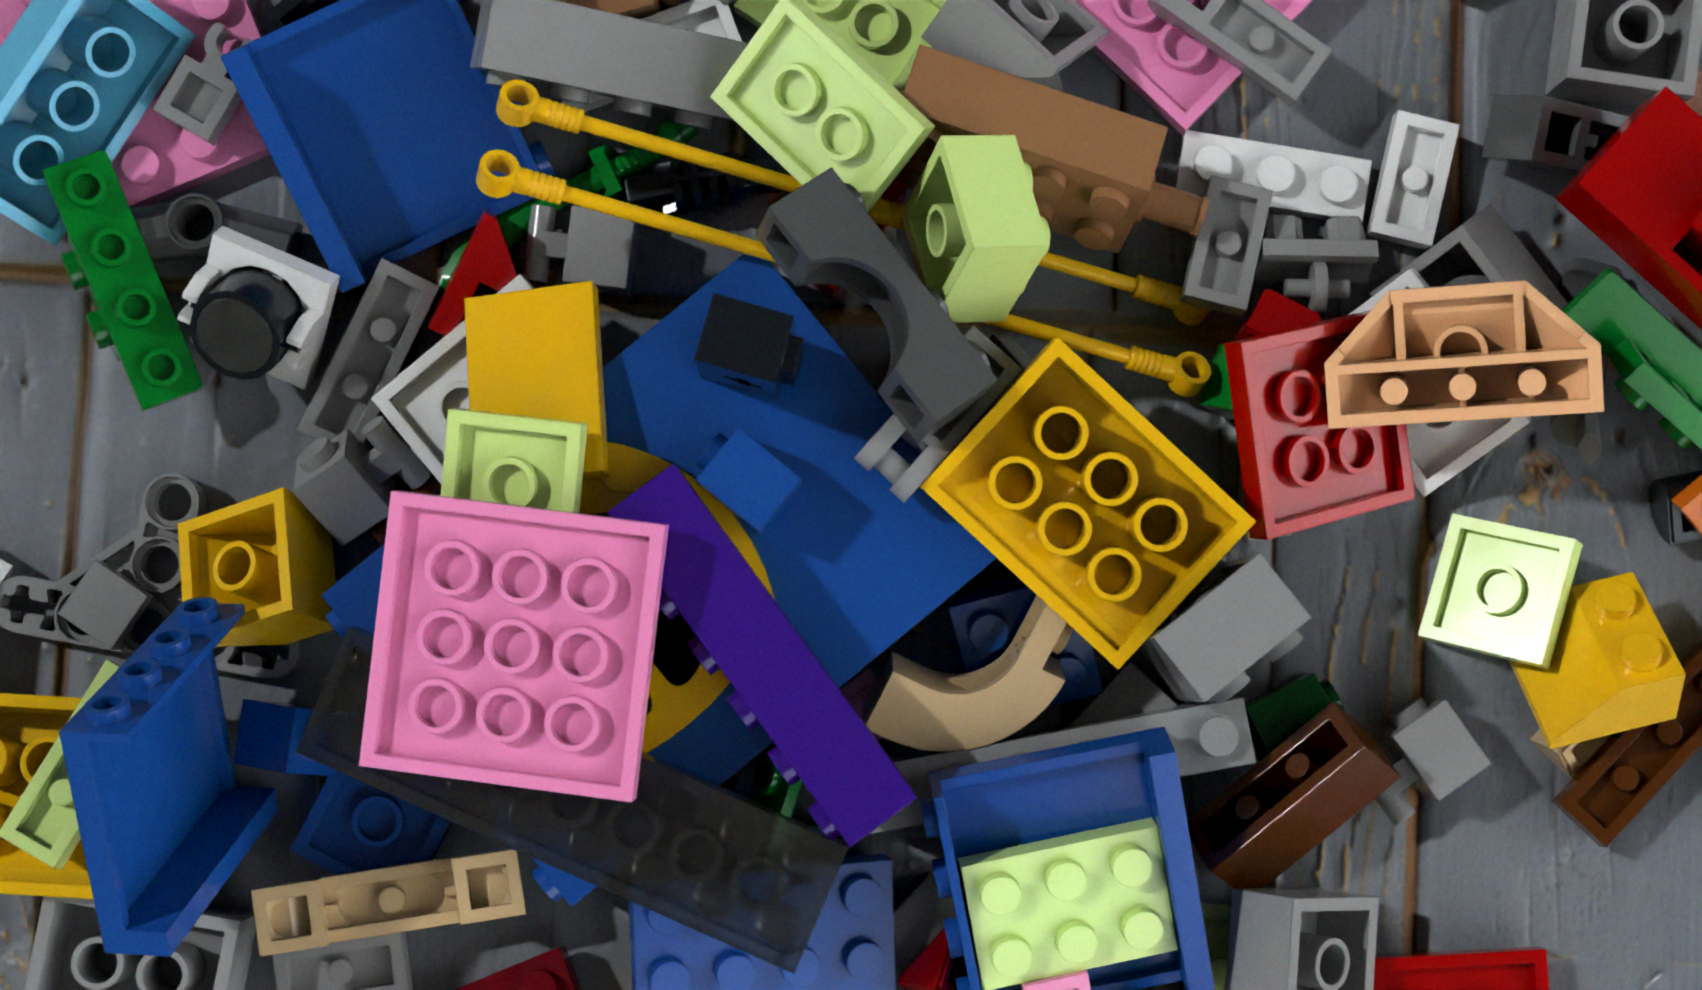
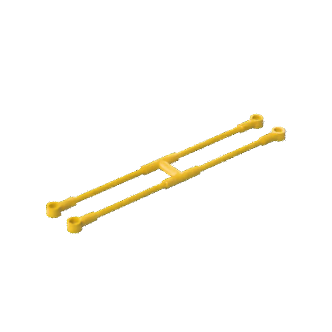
M509 80L502 85L499 92L496 114L503 123L511 127H524L531 122H535L563 131L566 130L573 134H579V131H583L790 193L802 186L793 176L584 115V109H578L577 107L539 96L537 89L531 83L524 80ZM511 101L519 102V103L523 104V106H521V105H516V104L512 103ZM490 150L483 154L480 159L476 174V184L478 189L487 196L503 198L514 192L556 205H560L561 201L777 263L758 240L568 186L565 179L553 177L545 173L540 174L538 171L521 167L517 158L505 150ZM491 171L500 172L505 176H496ZM880 197L868 212L875 223L885 224L886 226L905 231L901 214L906 205ZM1047 252L1038 264L1041 267L1129 292L1133 299L1172 310L1174 316L1186 325H1200L1212 311V309L1180 302L1183 286L1156 280L1141 274L1131 277ZM1008 314L1005 321L981 322L1047 342L1058 337L1071 349L1123 363L1126 370L1164 380L1173 392L1182 397L1197 395L1212 373L1208 361L1202 355L1192 351L1182 352L1177 357L1136 345L1126 348L1012 314ZM1184 371L1188 372L1193 377L1188 376Z

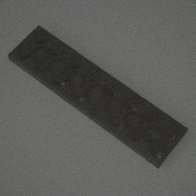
M356 625L348 627L298 745L297 753L786 971L795 973L849 848L847 842L838 838H827L823 831L644 752L641 755L637 797L632 803L359 766L374 633Z

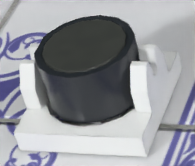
M221 226L212 234L206 264L194 274L182 294V298L189 302L178 314L177 320L190 325L189 341L194 343L197 352L207 364L223 375L240 380L260 378L264 374H268L305 390L315 378L340 275L228 227ZM245 266H254L264 269L263 272L253 269L235 271L232 274H230L236 268ZM284 280H286L288 284L293 288V290L298 294L304 310L300 309L297 298L284 284Z

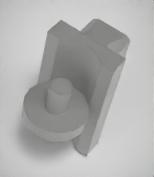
M1272 215L1269 217L1264 231L1253 285L1254 287H1284L1285 297L1306 298V307L1317 312L1320 316H1324L1328 298L1348 299L1350 288H1367L1371 267L1379 259L1378 240H1366L1359 216H1335L1326 221L1323 229V239H1303L1302 219L1297 218L1295 215Z

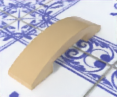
M512 849L391 865L251 890L260 957L324 947L330 943L455 923L463 925L526 915L518 850L514 851Z

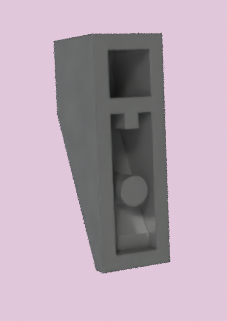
M1494 94L1481 157L1523 167L1576 176L1630 116L1547 96Z

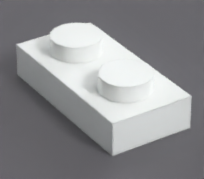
M1398 110L1393 115L1365 236L1422 250H1428L1432 247L1460 124Z

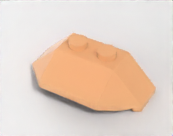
M1526 280L1389 290L1324 363L1328 429L1604 412L1601 344Z

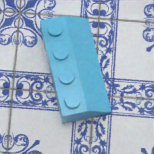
M31 0L0 47V213L56 246L66 232V228L42 170L100 150L108 154L112 163L196 37V34L148 0Z

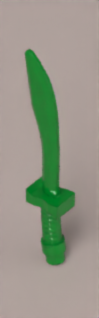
M669 119L659 126V131L653 135L688 145L687 142L698 135L699 132L695 127L674 123V120L671 121ZM605 143L588 151L594 166L566 180V185L592 193L606 189V197L621 200L626 197V190L622 184L623 179L635 175L637 172L642 171L643 168L649 167L666 156L633 146L612 159V149ZM533 198L497 216L509 250L528 233L532 205L554 207L557 209L556 212L572 204L561 201L560 205ZM471 235L458 246L445 266L438 286H440L438 293L440 295L443 294Z

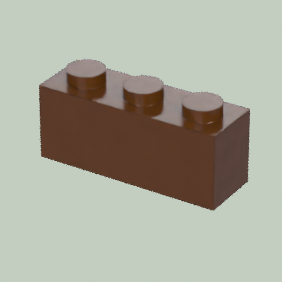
M1332 701L1187 821L1190 838L1210 871L1232 887L1264 888L1401 778V776L1372 735Z

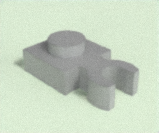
M220 22L212 25L206 33L204 40L206 56L202 63L184 55L152 109L161 117L213 146L242 100L220 58L224 55L223 45L231 33ZM246 38V39L244 40V42L242 43V45H244V44H246V43H248V42H250V41H252V40Z

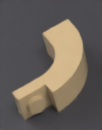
M1036 595L1009 647L995 661L978 670L960 674L942 673L891 652L863 706L864 723L871 732L920 750L937 752L962 751L986 746L1002 740L1033 721L1047 708L1066 681L1060 660L1050 656V653L1060 654L1064 650L1072 635L1073 628Z

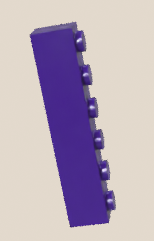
M674 463L607 511L610 517L669 524L659 607L670 620L679 614L684 617L697 635L687 642L688 646L710 675L719 669L726 675L736 689L733 694L727 697L729 703L749 730H753L760 724L763 726L776 744V747L767 753L769 758L790 786L801 779L817 802L807 809L831 842L842 835L847 844L852 847L917 799V795Z

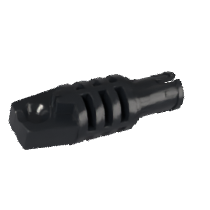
M733 151L721 154L792 176L771 155L741 160L740 154H733ZM679 160L655 164L656 173L625 179L627 203L654 211H662V213L678 218L692 214H705L711 211H724V209L742 208V204H747V197L784 192L777 188Z

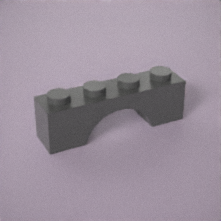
M831 167L769 206L755 235L794 286L830 284L845 288L867 301L882 319L889 335L891 359L888 372L877 392L917 444L923 442L980 401L997 380V377L991 371L988 357L979 345L971 340H967L950 319L948 308L942 297L935 290L925 287L908 265L907 256L901 245L893 237L884 235L867 213L864 199L856 188L848 183H844Z

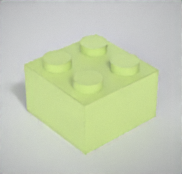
M941 135L901 214L918 278L925 287L935 290L942 297L948 308L949 317L954 323L1005 321L1018 297L1024 292L1029 279L1041 259L1047 254L1050 246L1049 225L1047 220L1040 216L1033 193L1031 167L1027 162L1023 161L1016 135Z

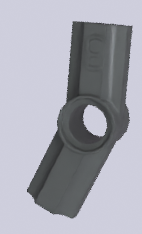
M189 193L178 197L174 202L130 208L153 263L193 257L207 260L212 234L221 226L228 227L298 258L300 256L303 226L300 223L215 202L203 194ZM206 213L213 214L214 228L210 235L205 239L192 241L190 229L193 221L200 215ZM245 266L247 268L255 269L258 271H264V269L254 266Z

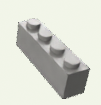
M481 0L470 68L487 71L486 84L502 87L507 81L515 79L535 81L551 85L550 97L588 104L590 93L614 98L612 110L651 117L652 106L676 111L674 123L712 130L713 119L733 120L710 96L748 43L556 0Z

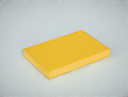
M585 281L464 298L469 409L587 422L583 480L609 477L598 288L594 282Z

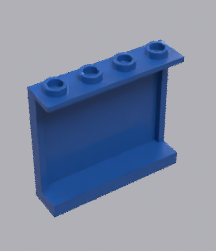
M339 0L235 48L220 57L330 271L340 275L338 286L342 293L365 283L367 276L373 274L381 258L394 264L476 226L485 208L499 215L533 199L528 195L525 196L514 192L503 198H493L481 192L476 184V174L480 159L486 152L495 149L505 150L517 158L521 167L538 171L540 174L556 175L540 140L529 145L520 127H511L498 118L496 104L501 87L486 84L487 71L470 68L477 26H471L461 6V3L467 0ZM511 101L512 103H514V104H516V105H521V106H523V104H521V103H519V102ZM491 171L496 176H505L500 172Z
M209 597L193 598L180 603L59 731L105 953L171 957L279 811L275 788L237 787L213 649L245 614L244 604H222Z
M1165 727L928 772L932 796L919 799L927 839L940 836L944 857L931 860L939 899L952 897L956 917L943 919L950 957L953 959L964 956L968 976L955 978L957 990H983L977 971L957 858L1150 817L1153 818L1158 826L1178 950L1087 969L1091 990H1137L1183 981L1186 990H1215L1177 756ZM1017 984L994 990H1021V986Z

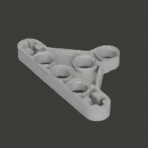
M177 473L158 476L147 485L142 496L136 528L62 579L54 581L30 576H13L4 580L0 584V626L13 633L110 650L90 635L80 633L71 622L58 614L94 560L104 562L153 595L154 598L145 611L148 609L156 610L165 620L182 603L177 524L206 514L207 496L203 487L196 480ZM182 485L191 496V507L183 518L170 521L162 515L159 508V499L168 487ZM160 547L170 548L178 558L176 575L165 583L155 582L149 577L146 570V562L149 555ZM29 587L30 599L57 605L54 610V616L27 613L23 618V622H21V611L12 608V600L14 596H25ZM61 591L62 596L58 600L57 592ZM53 621L55 624V630H52L50 628ZM134 626L118 650L111 651L133 654L142 645L136 639ZM303 639L283 645L290 647V654L288 659H277L274 669L269 667L268 656L253 652H242L243 665L238 664L236 660L243 646H227L220 655L215 657L216 667L220 671L264 679H283L295 674L303 665L306 657V643Z

